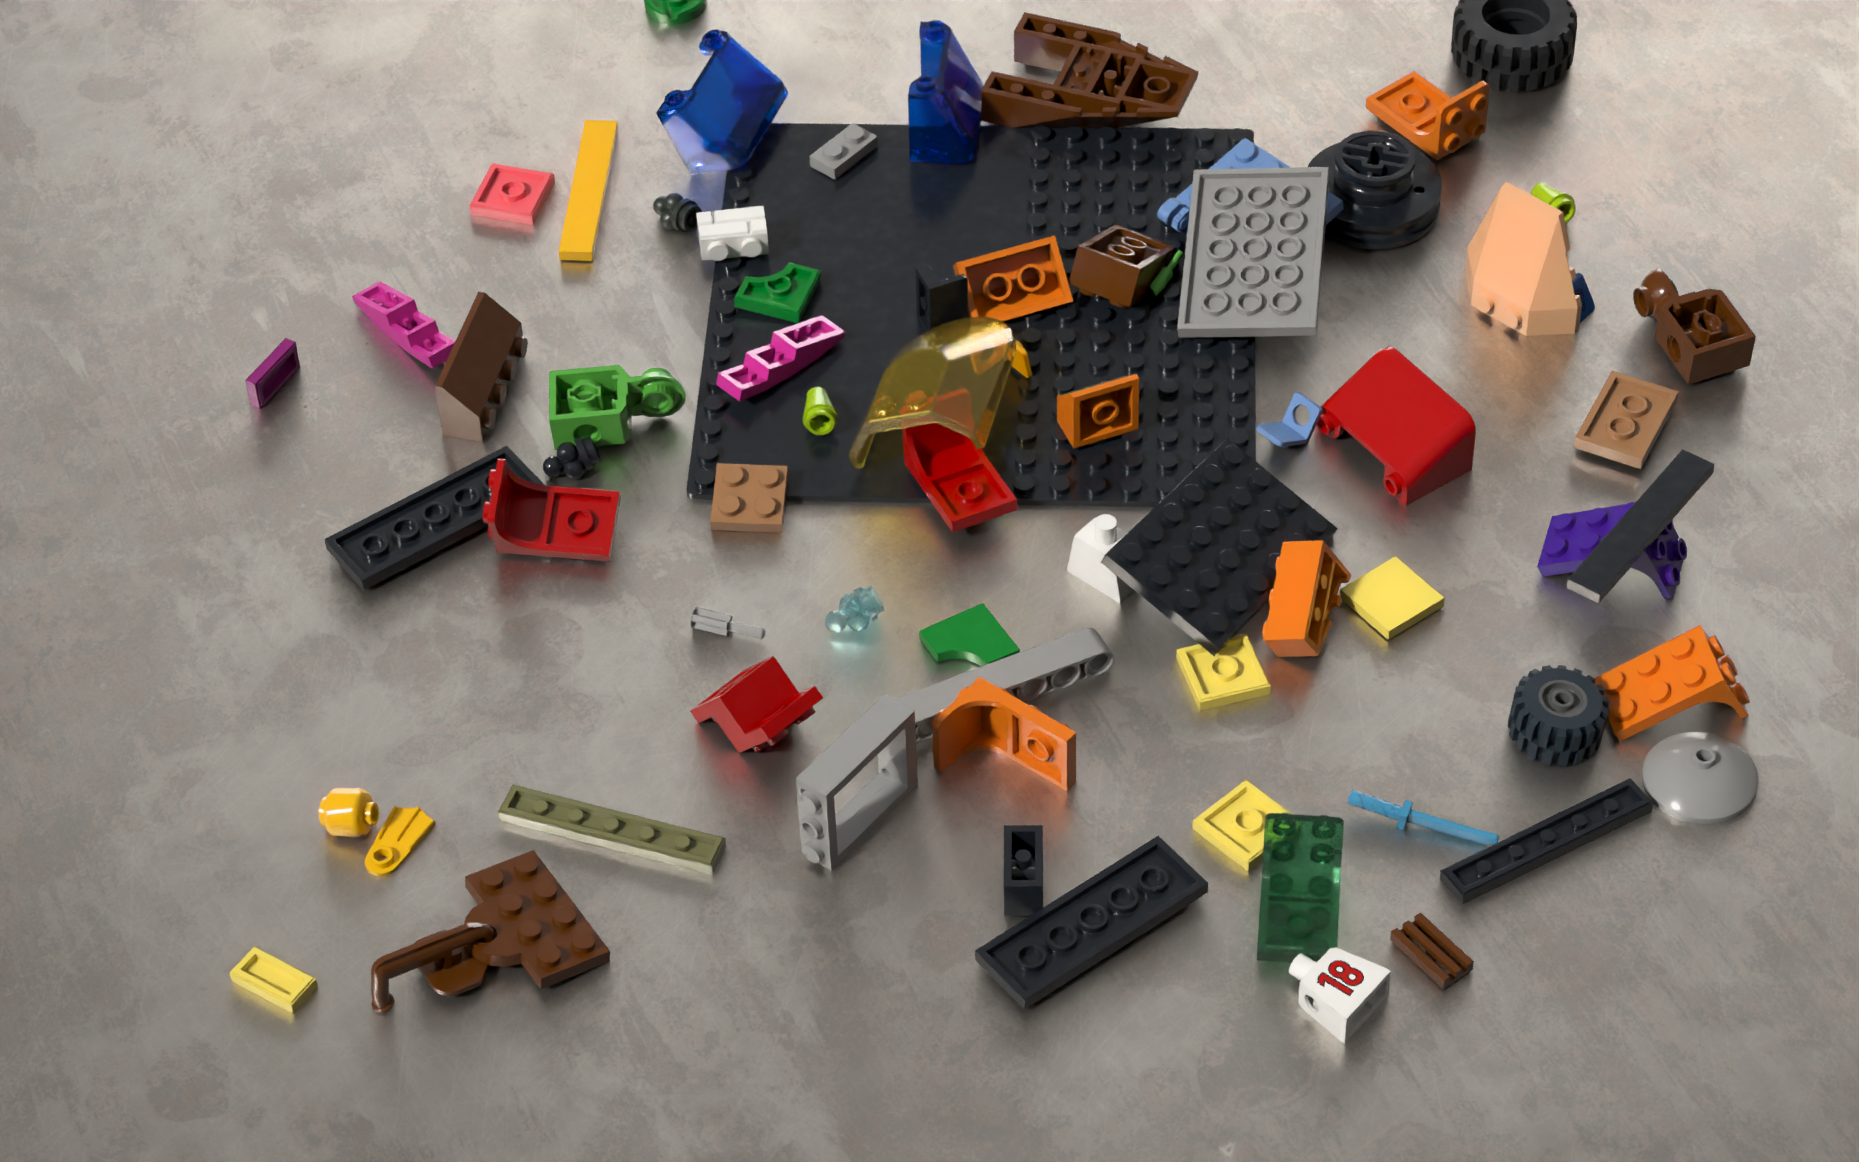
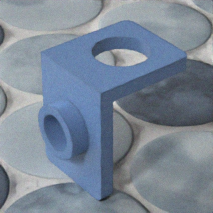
M1296 392L1291 399L1282 422L1258 424L1256 430L1279 447L1288 448L1293 445L1308 444L1323 410L1322 407L1300 392ZM1300 405H1304L1310 414L1306 425L1299 424L1296 419V410Z

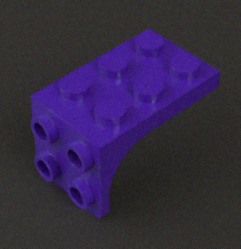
M1635 502L1552 516L1537 565L1541 575L1545 577L1574 572ZM1673 520L1631 567L1650 577L1664 599L1674 597L1676 586L1680 584V571L1683 560L1687 557L1686 543L1682 538H1679L1674 528Z

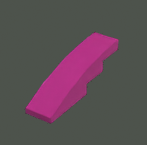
M381 281L352 296L354 303L372 322L413 357L432 369L447 361L455 340L440 333L436 320L419 312L413 298Z
M823 315L773 332L771 344L746 352L742 365L719 372L716 385L739 402L786 380L817 360L844 338L845 331Z

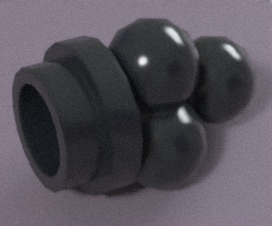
M591 436L574 438L575 445L571 442H563L559 445L557 456H549L543 462L544 473L549 477H557L564 470L566 476L570 479H579L584 475L585 469L587 471L593 469L594 464L601 462V458Z

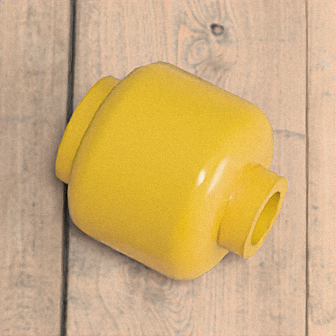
M334 788L328 793L327 797L322 798L319 806L320 824L326 828L330 835L335 837L362 838L369 833L372 825L377 824L379 818L378 804L373 802L372 796L367 790L361 788Z

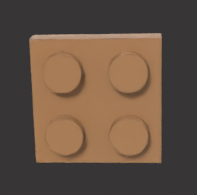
M717 463L710 519L711 530L782 533L789 475L788 466Z

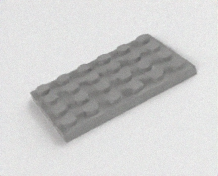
M1329 167L1194 170L1177 326L1179 338L1317 336L1330 179Z

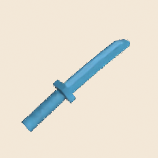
M1354 789L1351 790L1347 804L1398 820L1396 828L1404 830L1408 822L1483 845H1493L1498 843L1499 840L1497 834L1412 810L1413 802L1405 800L1403 807L1386 800H1381L1365 793L1362 794V792Z

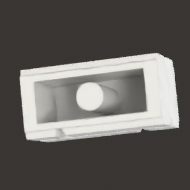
M763 206L696 213L702 261H721L728 258L756 257L769 254Z

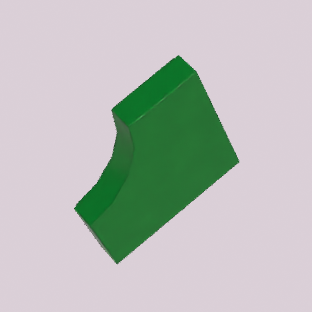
M789 262L782 271L772 276L760 278L746 276L734 298V307L799 323L821 280V270Z
M984 603L919 630L920 641L937 663L949 659H962L984 666L1020 652V649Z

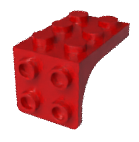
M958 391L903 411L902 430L905 465L952 533L1018 510L1017 498L988 460L977 440L971 420L970 398L965 391Z
M498 459L496 469H491L489 474V490L492 491L491 500L485 501L483 507V522L488 523V537L493 539L497 553L611 562L621 501L619 491L548 486L532 483L516 476L509 469L506 459Z

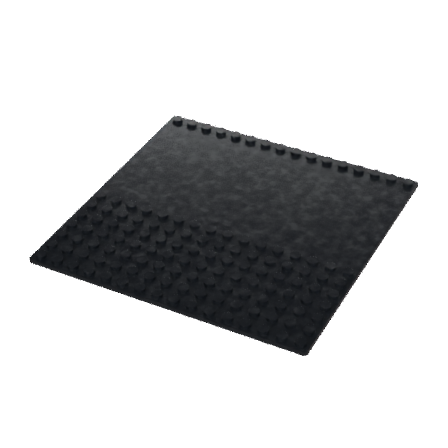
M752 122L733 124L722 210L763 206L769 254L715 261L686 489L688 498L713 500L717 463L788 466L789 475L786 501L932 503L905 465L902 413L913 406L958 391H965L969 396L971 420L977 440L988 460L1017 498V505L1155 507L1227 438L1256 461L1255 337L1179 338L1177 326L1188 227L1178 232L1174 227L1167 225L1157 217L1158 210L1162 204L1169 198H1176L1193 183L1194 170L1209 169L1244 138L1254 143V132L1252 130L1241 128H1112L1107 126L1101 128H1080L1077 126L1067 128H1048L1046 126L1010 128L1006 126L856 124L876 135L878 146L834 180L810 166V155L850 124ZM1115 224L1176 246L1175 254L1178 250L1183 252V256L1172 270L1173 276L1165 288L1157 296H1154L1149 289L1143 299L1131 307L1122 308L1114 306L1109 302L1108 298L1100 295H1085L1078 290V287L1069 284L1073 302L974 329L968 315V327L966 329L931 340L917 319L916 267L929 264L938 280L941 281L955 276L953 265L957 262L1055 235L1069 283L1078 246ZM789 262L821 270V280L800 322L823 315L845 331L844 338L817 360L793 376L766 391L740 402L717 386L716 382L719 372L742 365L746 352L771 344L773 332L798 324L734 307V298L745 277L760 278L772 276L782 271ZM999 330L1011 340H1017L1023 345L1028 354L1032 376L1026 378L1003 360L977 377L972 372L968 350ZM988 347L981 352L979 363H984L990 358L992 347ZM1137 374L1139 377V429L1073 449L1057 422V396L1119 377ZM814 387H821L826 390L838 416L837 423L832 431L825 435H815L803 424L807 392Z

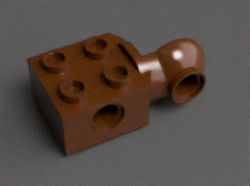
M1658 268L1648 273L1643 279L1641 286L1634 289L1633 300L1637 312L1641 317H1651L1653 320L1658 321L1655 339L1687 384L1750 366L1756 336L1722 290L1705 289L1679 296L1673 281Z

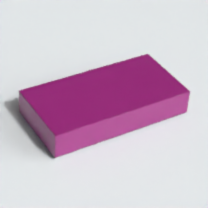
M285 338L245 380L251 406L261 409L300 368L295 341Z

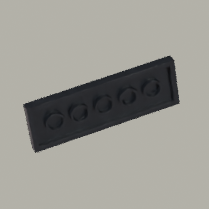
M505 446L325 539L326 549L361 589L365 590L488 526V523L483 522V507L485 501L491 500L492 491L489 490V474L491 469H496L498 459H506L509 469L516 476L532 483L544 484L508 446Z
M1157 836L976 949L975 961L1025 1010L1208 893V882L1165 841Z

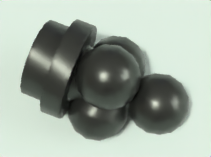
M671 193L667 196L656 198L653 203V209L656 214L661 216L660 222L664 228L669 230L676 229L681 232H691L698 228L696 213L702 212V210L695 201L683 199L678 193Z

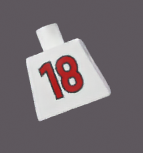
M1336 947L1330 948L1318 962L1300 953L1292 961L1289 968V974L1300 980L1298 1000L1300 1007L1343 1043H1346L1389 995L1390 970Z

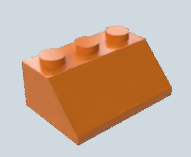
M1055 235L960 261L953 265L955 276L964 274L968 279V315L974 329L1073 302Z

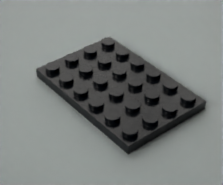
M1227 438L1105 554L1101 563L1215 656L1269 602V594L1274 588L1277 574L1276 560L1281 554L1283 542L1323 540L1327 543L1334 536L1338 528Z

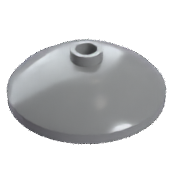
M1686 732L1667 737L1649 751L1643 764V787L1651 801L1666 814L1689 823L1717 824L1734 819L1750 807L1758 789V773L1750 756L1732 741L1710 733Z

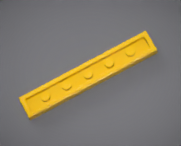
M585 120L558 251L559 260L593 261L618 133L617 121Z

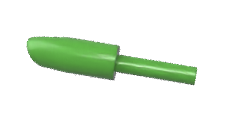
M1181 250L1177 251L1167 267L1161 268L1152 281L1150 290L1154 296H1157L1172 278V270L1183 256Z

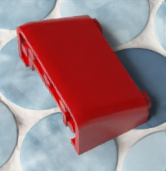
M1388 346L1374 354L1320 406L1323 411L1317 422V427L1321 433L1331 438H1337L1344 434V430H1346L1385 465L1384 487L1390 495L1398 498L1405 506L1472 470L1476 426L1473 418L1463 406L1392 346Z

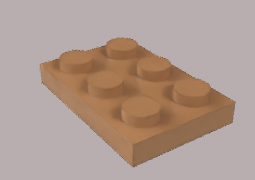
M1612 371L1575 436L1574 448L1641 469L1677 403L1679 391Z

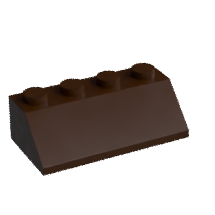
M478 292L435 385L443 436L483 442L488 429H493L496 421V411L499 405L505 403L507 386L510 381L515 380L517 364L520 358L525 357L528 347L527 338L523 337L521 322L485 292Z

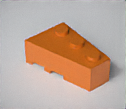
M1323 540L1283 542L1281 554L1276 560L1277 574L1274 588L1269 594L1270 609L1268 619L1263 625V639L1278 657L1319 656L1332 624L1331 620L1327 619L1332 607H1339L1342 598L1337 593L1341 583L1349 582L1351 574Z

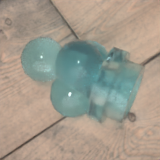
M869 585L864 589L858 587L853 590V594H845L841 598L838 610L831 611L826 615L825 625L831 632H840L848 623V626L853 631L861 632L868 628L870 622L878 619V614L884 611V606L872 586Z

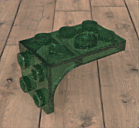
M1269 813L1265 816L1257 946L1258 961L1292 963L1295 957L1302 953L1313 961L1318 962L1330 948H1337L1344 820L1342 818L1327 815L1314 816L1290 813Z

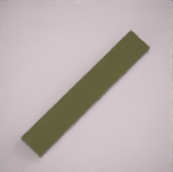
M517 785L511 786L498 811L499 821L711 875H713L726 848V839L724 837Z

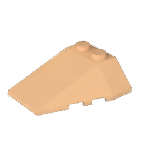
M1508 182L1501 186L1467 247L1465 277L1470 302L1473 307L1525 336L1575 334L1579 330L1582 303L1580 296L1574 293L1572 281L1576 278L1575 269L1569 268L1566 253L1571 249L1562 211Z

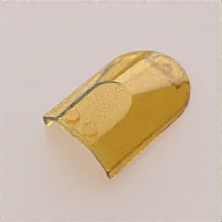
M990 317L963 318L937 326L916 337L899 350L884 370L848 453L854 468H863L875 433L931 423H938L968 437L973 441L977 449L985 448L1016 353V341L1008 325Z

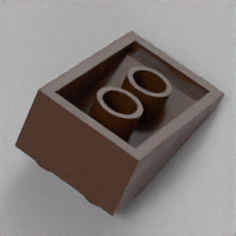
M1115 224L1078 246L1068 284L1078 287V290L1085 295H1100L1108 298L1109 302L1114 306L1122 308L1131 307L1146 295L1158 272L1167 265L1175 254L1176 246Z

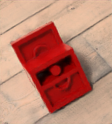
M772 656L741 671L690 710L698 723L708 718H712L714 722L717 721L738 753L750 748L757 752L766 745L770 744L771 746L784 738L789 733L787 728L797 723L798 725L811 717L816 712L813 706L822 700L823 696L816 686L799 693L775 657Z

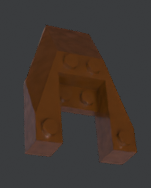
M1024 12L1014 30V62L1060 71L1054 84L991 71L981 89V121L1010 128H1034L1036 126H1046L1048 128H1067L1070 126L1080 128H1101L1105 126L1120 128L1175 118L1179 116L1198 78V71L1167 56L1161 59L1148 53V47L1140 43L1134 46L1121 40V34L1115 31Z

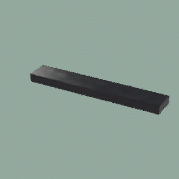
M1682 449L1567 579V589L1600 603L1713 474L1714 463Z
M1629 778L1440 870V880L1463 905L1652 812L1653 802Z

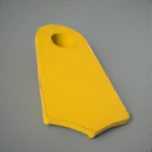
M394 806L365 857L366 869L371 874L377 876L389 875L396 871L435 826V820L427 816L419 806L416 808ZM382 856L388 857L386 860L383 861L376 860L377 858Z

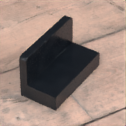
M929 264L916 267L917 319L930 340L968 327V279L964 274H960L939 281Z

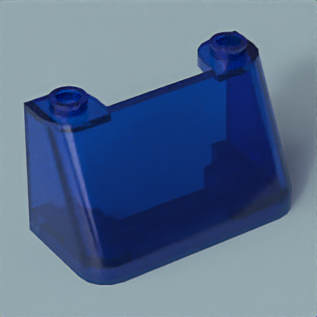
M939 20L921 21L919 28L921 76L911 82L908 92L909 160L965 163L974 159L977 154L981 127V89L984 83L954 32L947 24Z
M718 29L711 30L702 37L699 49L703 55L711 57L692 88L684 91L679 89L671 91L665 96L664 102L656 112L690 175L731 170L745 164L753 155L788 95V90L779 76L728 32L719 31Z

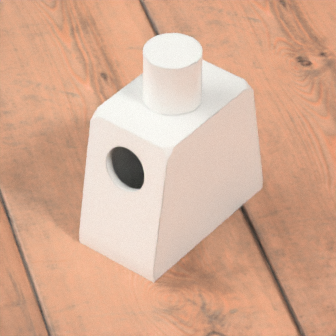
M1102 514L1095 517L1074 536L1067 571L1121 604L1135 590L1103 565L1101 561L1105 554L1127 533L1117 527V520L1114 516Z

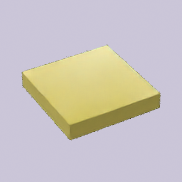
M1396 556L1340 589L1342 600L1388 640L1444 606V597Z
M1247 633L1234 636L1215 656L1200 644L1176 649V659L1199 711L1271 694V685Z
M1245 780L1195 818L1192 829L1249 872L1301 831L1302 821L1248 780Z

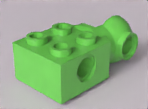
M620 365L549 371V423L554 448L557 450L563 442H571L575 445L574 438L579 436L582 438L591 436L595 446L625 444L632 435V416L645 415L661 418L674 414L685 403L686 393L683 386L670 372L663 368H651L646 370L642 376L630 377Z

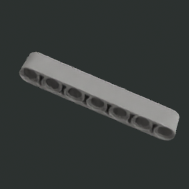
M1085 628L895 698V700L915 711L917 745L933 739L931 724L935 715L940 710H945L956 700L957 695L964 687H969L979 677L999 688L1006 689L1012 696L1024 703H1029L1106 673L1114 663V655L1094 628Z

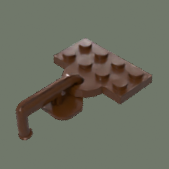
M532 850L465 876V887L478 905L471 909L463 925L448 931L436 932L419 939L412 945L378 958L371 968V1005L373 1010L378 1013H385L392 1009L395 999L389 993V979L416 968L419 969L435 992L445 996H455L480 986L489 965L508 967L522 964L541 990L610 962V950L540 857Z

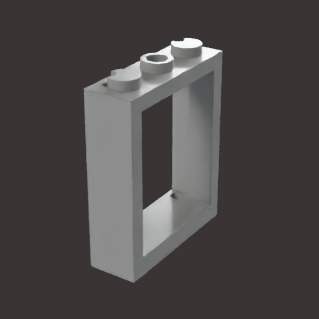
M884 693L796 777L801 852L805 854L808 860L813 863H819L832 871L918 786L914 710ZM878 755V774L835 814L834 796Z

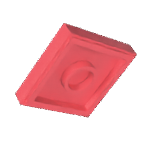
M492 163L469 205L470 213L477 216L533 225L555 183L554 174Z

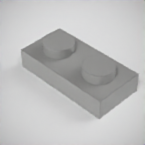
M852 123L810 155V166L835 180L878 146V138L873 133Z

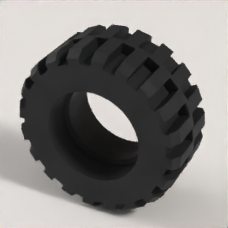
M1459 0L1458 5L1455 7L1451 41L1453 60L1466 77H1473L1475 83L1485 81L1490 85L1491 90L1500 91V89L1508 90V93H1518V90H1526V92L1535 91L1539 86L1545 88L1551 85L1554 80L1560 79L1573 62L1578 24L1577 14L1569 0Z

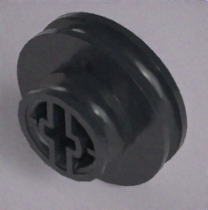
M1374 130L1353 133L1341 142L1319 152L1308 164V167H1329L1328 192L1343 201L1344 209L1325 228V236L1338 243L1362 249L1400 247L1423 237L1433 228L1438 219L1442 192L1440 173L1428 157L1412 148L1410 143L1398 135Z

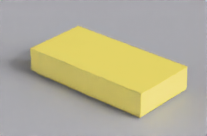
M255 946L230 972L232 982L292 1014L318 987L316 978Z

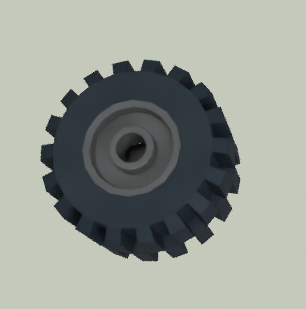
M1550 665L1542 666L1541 671L1537 669L1529 671L1528 677L1523 676L1518 686H1516L1508 719L1511 740L1517 741L1516 747L1521 752H1528L1527 757L1533 760L1537 758L1543 760L1542 764L1551 765L1552 762L1557 763L1558 767L1567 766L1569 761L1574 765L1582 763L1583 757L1589 759L1593 756L1594 751L1598 750L1609 714V699L1607 696H1604V688L1601 685H1595L1596 679L1592 676H1584L1582 671L1576 668L1573 671L1568 670L1563 665H1558V668H1552Z

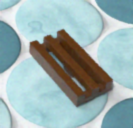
M1421 912L1414 917L1412 923L1409 920L1403 923L1401 930L1395 928L1391 931L1390 940L1442 989H1445L1473 970L1474 961ZM1411 936L1421 947L1425 949V953L1421 951L1408 938ZM1433 961H1438L1450 973L1447 975Z

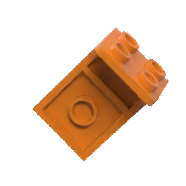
M1413 71L1367 97L1366 109L1434 159L1439 160L1485 133L1490 85L1485 81H1481L1451 98Z
M1699 625L1594 678L1596 679L1595 685H1601L1605 690L1604 696H1607L1609 699L1608 719L1615 736L1620 742L1701 703H1725L1732 706L1741 719L1749 716L1745 704L1749 703L1750 699L1740 682L1737 683L1735 678L1738 675L1737 669L1730 656H1724L1725 652L1715 635L1708 637L1702 626Z
M981 677L976 679L969 687H964L957 695L956 700L945 710H940L932 721L934 769L939 772H944L956 759L967 753L986 750L998 752L1011 758L1065 791H1068L1076 783V732L1068 725L1059 723L1043 714L1037 707L1028 705L1012 696L1006 689L999 688Z

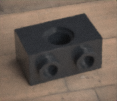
M1004 825V916H1031L1043 908V825Z

